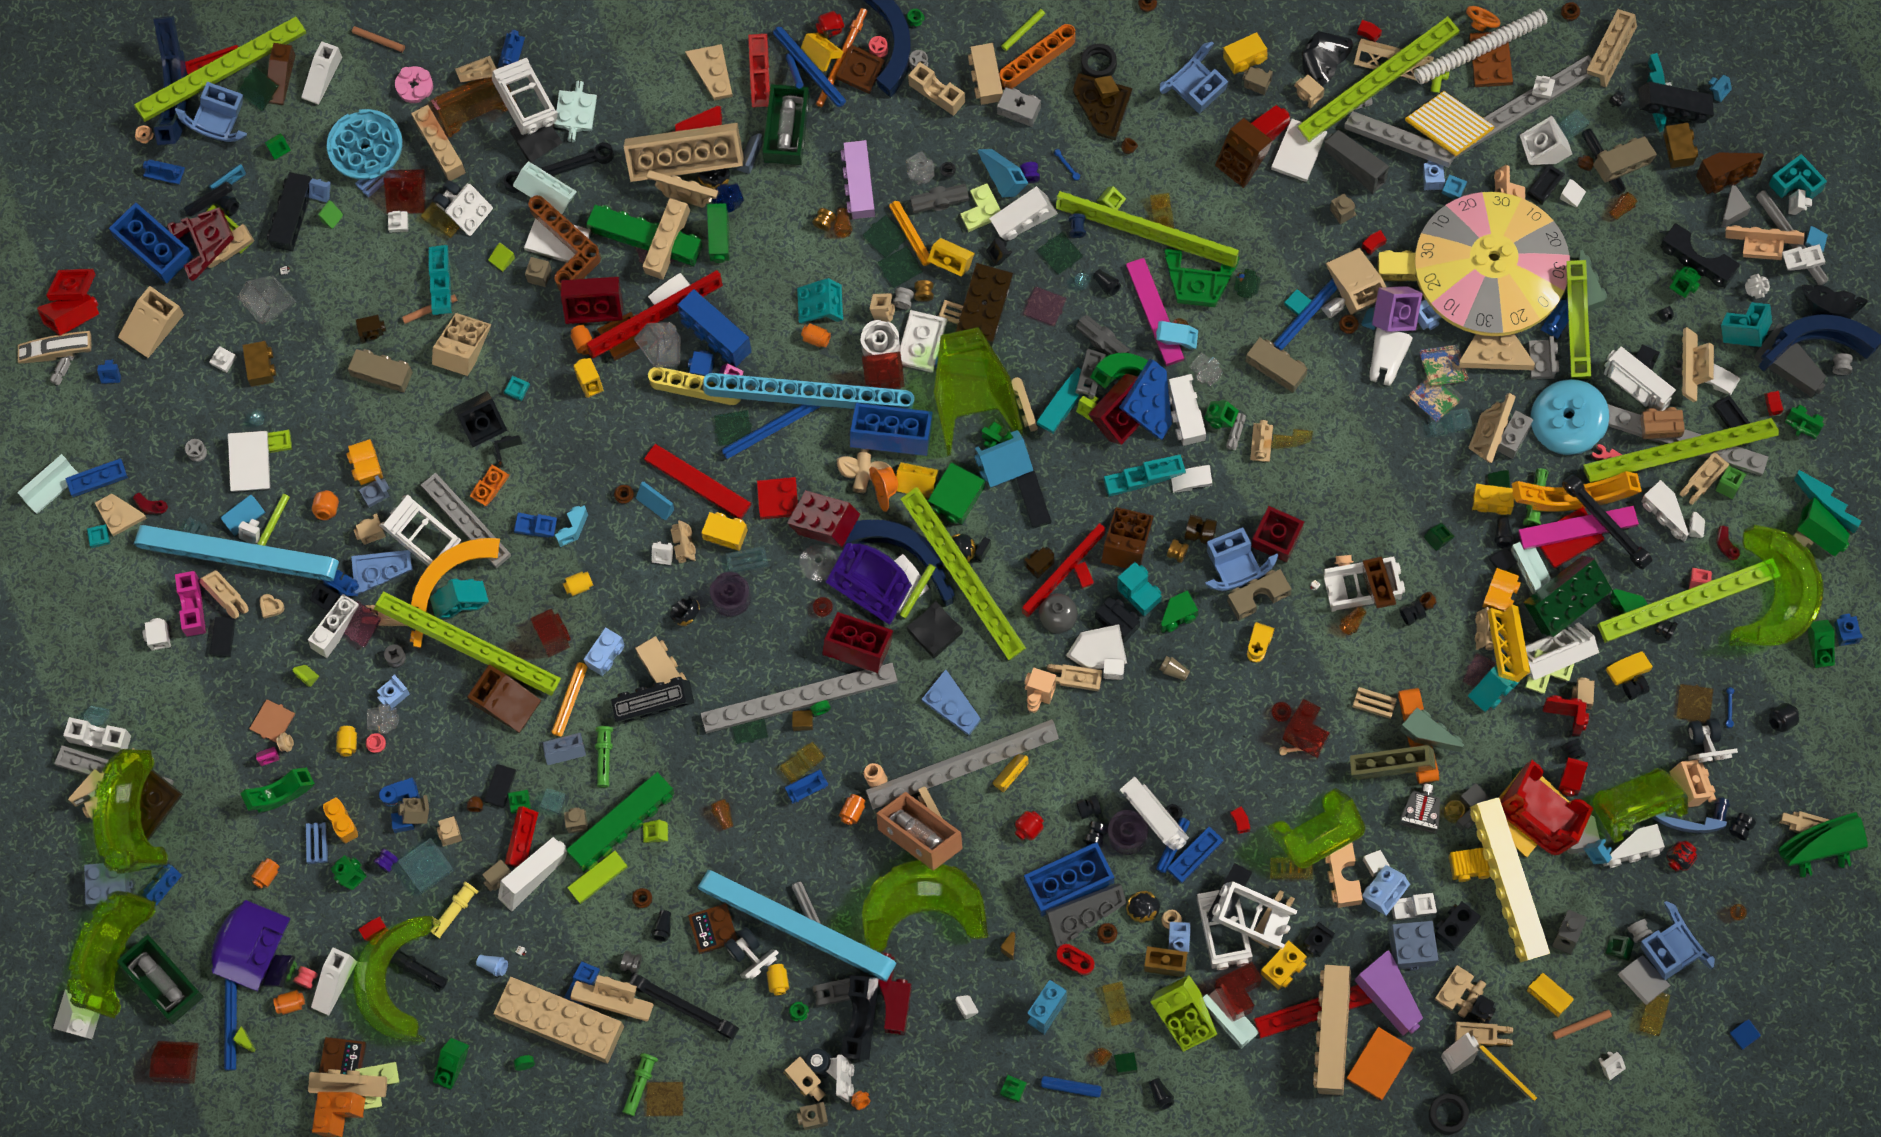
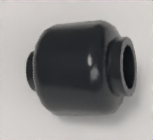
M1782 703L1771 710L1769 723L1774 730L1786 732L1799 723V711L1789 703Z

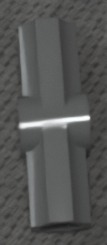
M961 184L949 188L943 186L934 187L927 193L910 196V201L915 214L932 209L935 211L945 210L950 205L969 201L966 184Z
M1088 315L1083 316L1076 325V329L1086 336L1091 344L1100 352L1104 351L1108 355L1130 353V349L1116 339V336L1109 328L1101 327Z

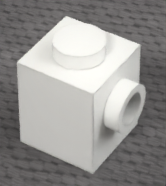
M155 618L145 623L143 638L144 641H147L151 651L171 647L169 628L164 619Z

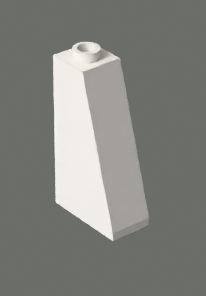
M554 837L551 838L501 880L498 899L509 910L513 911L566 859L567 848L564 843L557 841Z

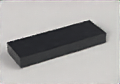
M1034 469L1031 472L1016 477L1032 528L1051 524V518Z
M1234 863L1223 885L1233 881L1245 887L1252 875V871ZM1235 892L1232 893L1224 915L1225 918L1229 919L1241 895ZM1219 893L1207 914V918L1211 920L1214 916L1212 914L1213 908L1219 903L1221 898Z

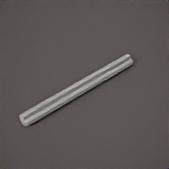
M1765 190L1759 192L1756 198L1778 229L1781 231L1794 230ZM1790 244L1793 249L1798 247L1806 248L1804 244ZM1820 266L1807 268L1818 285H1823L1828 281V277Z

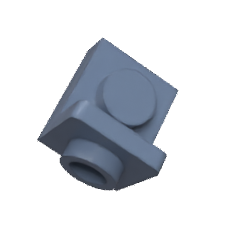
M378 475L375 476L376 481L359 490L369 508L390 497L387 492L390 489L385 479L380 480Z

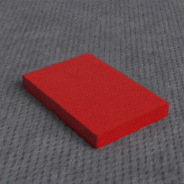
M1581 507L1559 521L1586 516L1588 513L1584 507ZM1602 534L1540 546L1539 548L1555 569L1601 543L1605 538Z

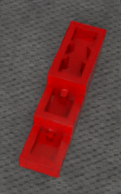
M767 34L748 35L752 108L768 107L770 95Z

